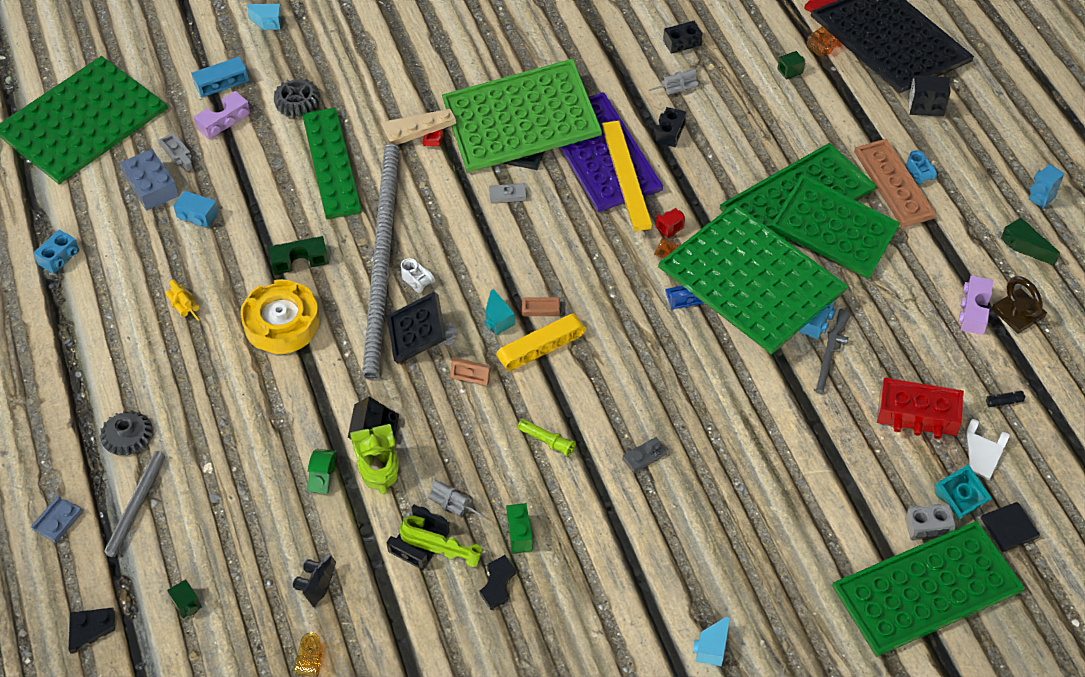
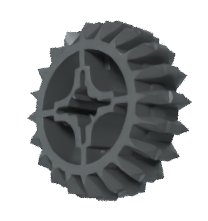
M294 78L291 81L287 79L286 83L281 82V86H277L276 91H274V104L277 111L281 115L285 114L286 117L292 116L294 118L298 116L300 118L302 113L307 114V112L317 110V106L320 103V92L317 86L313 84V81L309 82L308 79L302 80L300 78L295 80Z

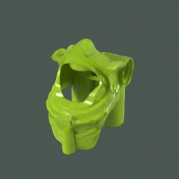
M391 424L374 427L371 430L365 429L351 432L350 435L357 458L358 470L364 483L368 488L379 490L382 495L386 494L387 488L396 482L399 468ZM373 455H377L379 461L387 462L386 467L373 470L370 467L374 461Z

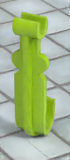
M407 516L403 519L399 532L404 542L438 554L444 552L445 557L448 559H453L455 556L464 558L469 566L477 567L482 552L480 545L472 544L466 547L460 545L456 538L451 537L446 540L442 535L423 530L424 518Z

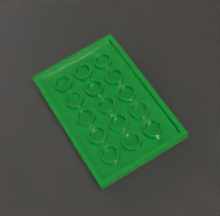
M802 174L771 224L770 229L870 279L900 222Z

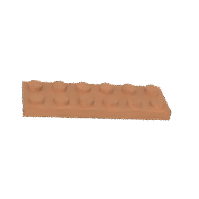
M887 139L855 147L854 153L871 180L877 185L876 188L897 221L900 222L902 228L935 219L936 213Z

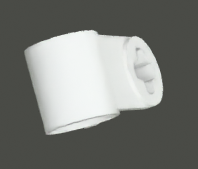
M408 258L402 261V279L416 292L422 293L427 285L435 282L431 272L422 267L416 260Z

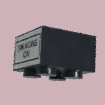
M914 76L908 98L909 115L944 117L951 93L949 77Z

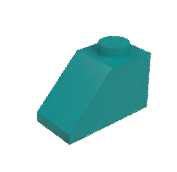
M492 289L485 310L484 323L488 330H492L495 335H498L515 325V313L499 294Z

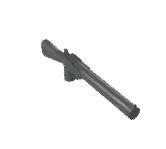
M839 309L837 323L833 331L827 332L829 335L817 388L814 389L818 394L824 393L833 351H838L841 343H848L849 337L839 335L851 317V314L843 309ZM835 343H840L839 348L834 349Z

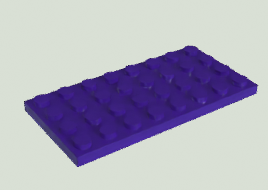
M602 92L589 96L588 98L600 125L602 135L559 148L597 212L625 204L602 130V123L620 122L643 197L663 191L661 181L606 94Z

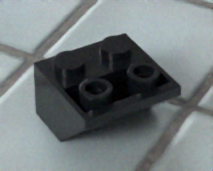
M369 396L354 404L347 438L351 439V432L365 429L371 430L374 427L391 424L395 439L399 414Z

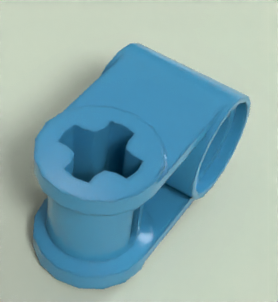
M919 150L910 152L906 169L913 177L915 183L920 185L926 180L936 179V170L924 153Z

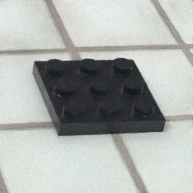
M435 291L387 315L393 359L397 364L446 340L439 295Z

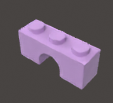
M236 91L222 99L224 111L215 113L207 108L194 116L196 128L208 139L213 138L250 114L248 101Z
M970 276L969 282H965L963 293L966 296L962 297L960 306L964 309L960 311L958 322L961 323V331L984 335L988 323L989 309L980 307L978 304L988 306L992 294L993 280Z

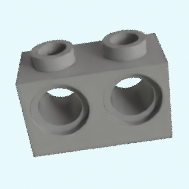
M949 504L908 508L905 521L911 540L937 538L955 529V522Z

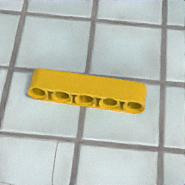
M572 313L501 347L497 351L496 356L507 371H512L581 337L586 332V327L578 316Z

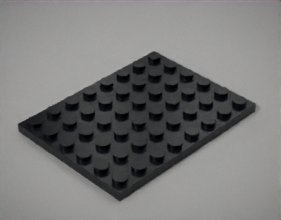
M837 0L812 10L810 15L899 93L911 89L914 76L938 77L972 62L974 58L969 51L907 0Z

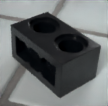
M694 20L664 28L663 42L672 54L701 46L703 33Z
M666 107L664 113L660 114L659 125H656L653 134L656 135L655 143L676 147L685 126L686 111Z

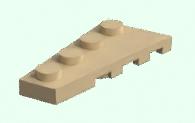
M451 109L381 122L389 143L395 145L457 124Z

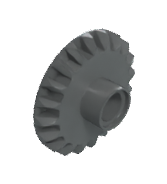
M124 410L123 413H116L114 417H109V420L104 422L103 428L100 429L101 435L99 436L103 447L108 452L115 455H131L142 450L149 443L153 428L147 416L142 415L140 411L134 412L131 410L126 412Z

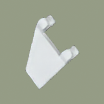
M972 419L966 431L969 465L976 475L990 480L1010 434L1002 432L998 442L995 443L975 434L979 421Z

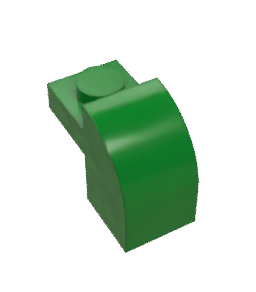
M317 448L312 452L307 471L309 472L307 491L329 493L331 473L335 471L337 451Z

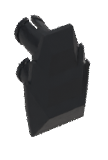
M329 555L322 562L307 559L303 565V570L306 573H312L311 577L305 579L297 576L293 581V588L303 591L302 594L312 607H315L327 592L336 565L332 555Z

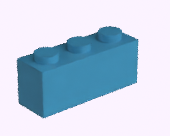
M240 57L191 73L194 86L201 98L249 82L247 70Z

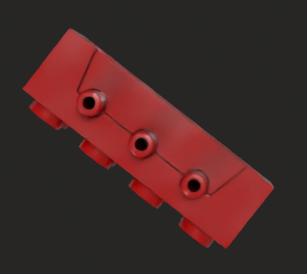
M884 377L880 389L877 423L893 425L895 432H901L902 427L914 429L913 433L916 436H920L922 431L934 432L935 439H941L942 434L957 436L962 423L964 390Z

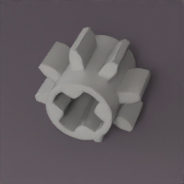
M445 322L446 340L439 344L442 345L444 343L445 346H449L456 342L454 337L458 333L452 323L447 324Z

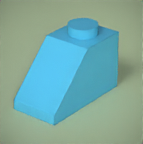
M247 4L249 19L264 30L281 29L282 13L280 4Z
M725 617L700 633V639L695 640L693 653H697L696 662L722 667L730 618Z

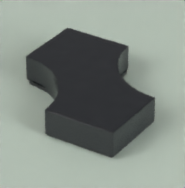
M506 555L487 564L490 577L487 584L479 590L481 597L490 610L509 600L506 586L508 581L515 576L516 570Z

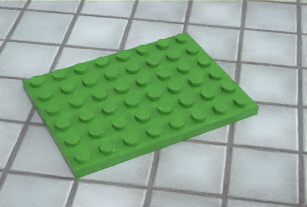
M573 58L442 94L445 108L451 109L457 124L452 125V129L467 173L602 135L600 125Z

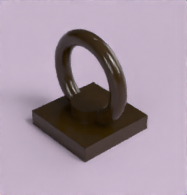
M1021 276L1012 277L1008 281V296L992 306V310L1017 334L1047 315V312L1043 309V301L1038 289L1030 280ZM1021 284L1026 287L1033 296V299L1021 288L1014 291L1015 285Z

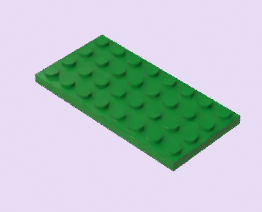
M828 143L720 204V210L724 212L735 203L770 229L771 224L802 174L856 201L875 191L877 185L832 144ZM775 232V233L778 234L780 237H782L783 239H785L787 242L791 240V239H789V238H787V237H785V236H783V235H781V234Z
M978 521L837 580L832 584L834 591L876 657L1018 595L1025 589Z

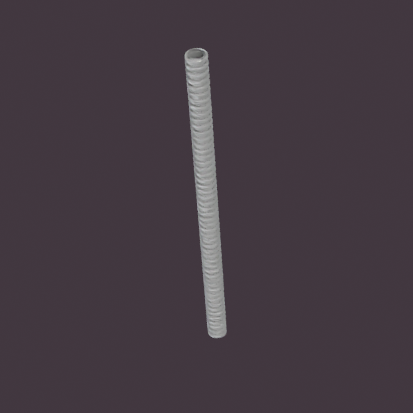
M387 144L383 152L362 376L368 380L377 379L380 371L400 151L399 147L395 144Z

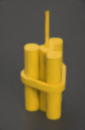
M174 279L169 282L171 290L166 291L165 295L170 300L173 309L177 310L182 317L187 316L188 312L191 311L197 321H199L193 312L198 311L200 308L194 300V295L187 291L184 285H179Z

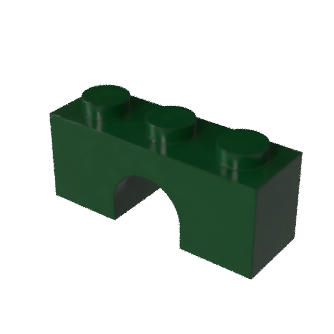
M323 236L268 246L274 275L291 272L293 261L299 258L307 259L311 267L329 264Z

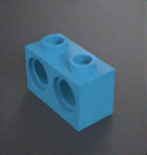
M59 229L33 254L38 265L54 274L69 259L76 255L79 248L74 237Z

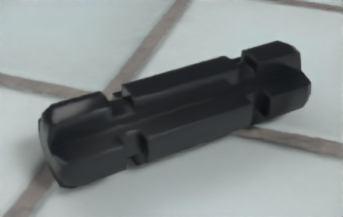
M1022 390L1014 391V394L1013 392L997 394V396L990 395L987 396L986 403L988 407H995L996 404L998 406L1013 404L1014 401L1019 403L1024 401L1025 395Z

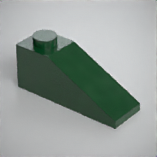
M1022 218L1005 226L1001 239L1014 251L1050 265L1056 264L1060 252Z

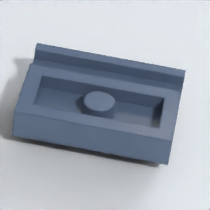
M57 496L33 523L31 528L45 538L57 543L83 513L82 509Z

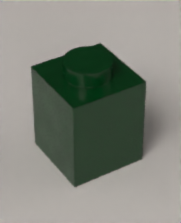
M797 51L779 57L777 69L787 80L803 74L805 59Z
M186 579L167 590L172 603L183 619L194 615L202 608L199 598Z

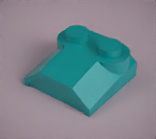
M969 464L934 485L936 496L940 500L945 501L946 504H949L950 509L958 519L992 499Z

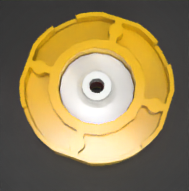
M274 280V284L265 287L262 284L250 292L241 307V319L249 342L254 347L273 354H285L303 348L311 342L320 326L318 305L312 291L305 285L290 280Z

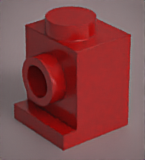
M677 208L667 211L663 216L657 215L656 228L667 238L684 228L685 216Z

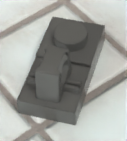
M654 437L624 454L622 460L633 473H636L667 455V450L659 439Z

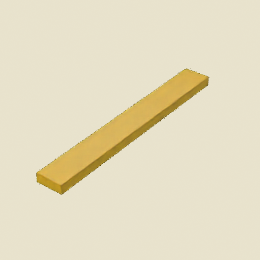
M620 122L602 123V130L633 230L636 232L652 229V223Z

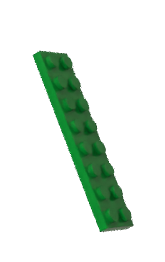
M336 107L307 112V114L302 113L326 220L361 213Z

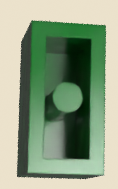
M527 503L506 505L512 554L532 552V534Z

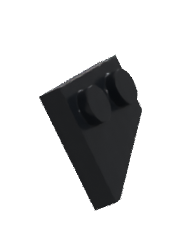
M114 608L70 612L68 645L70 654L77 652L76 649L86 643L91 644L97 641L99 637L106 636L115 631Z

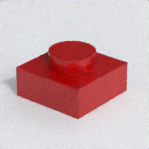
M443 130L424 135L422 140L423 146H440L444 137Z

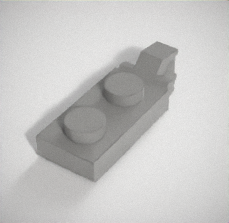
M174 132L158 140L159 145L177 166L182 165L187 172L193 169L190 151Z

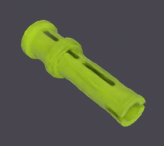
M524 418L518 424L517 429L548 444L551 450L556 449L564 453V456L567 458L572 455L576 446L575 441H569L559 433L553 434Z

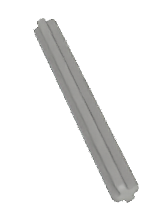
M155 451L104 550L107 556L115 557L165 459L164 453Z

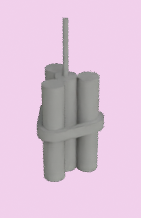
M695 69L676 72L675 75L665 77L661 81L662 86L649 89V91L665 87L668 95L678 92L684 93L685 90L698 87V81L695 76L697 72Z
M437 480L432 483L433 489L428 498L442 506L443 510H449L462 517L464 510L468 508L484 518V515L470 508L473 500L462 494L459 489L450 487Z

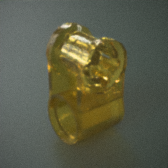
M307 633L302 637L295 661V675L318 677L323 646L316 633Z

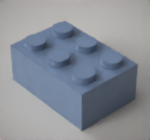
M153 149L120 162L124 178L146 211L179 196L174 180Z

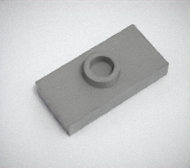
M525 183L489 186L491 203L526 201Z

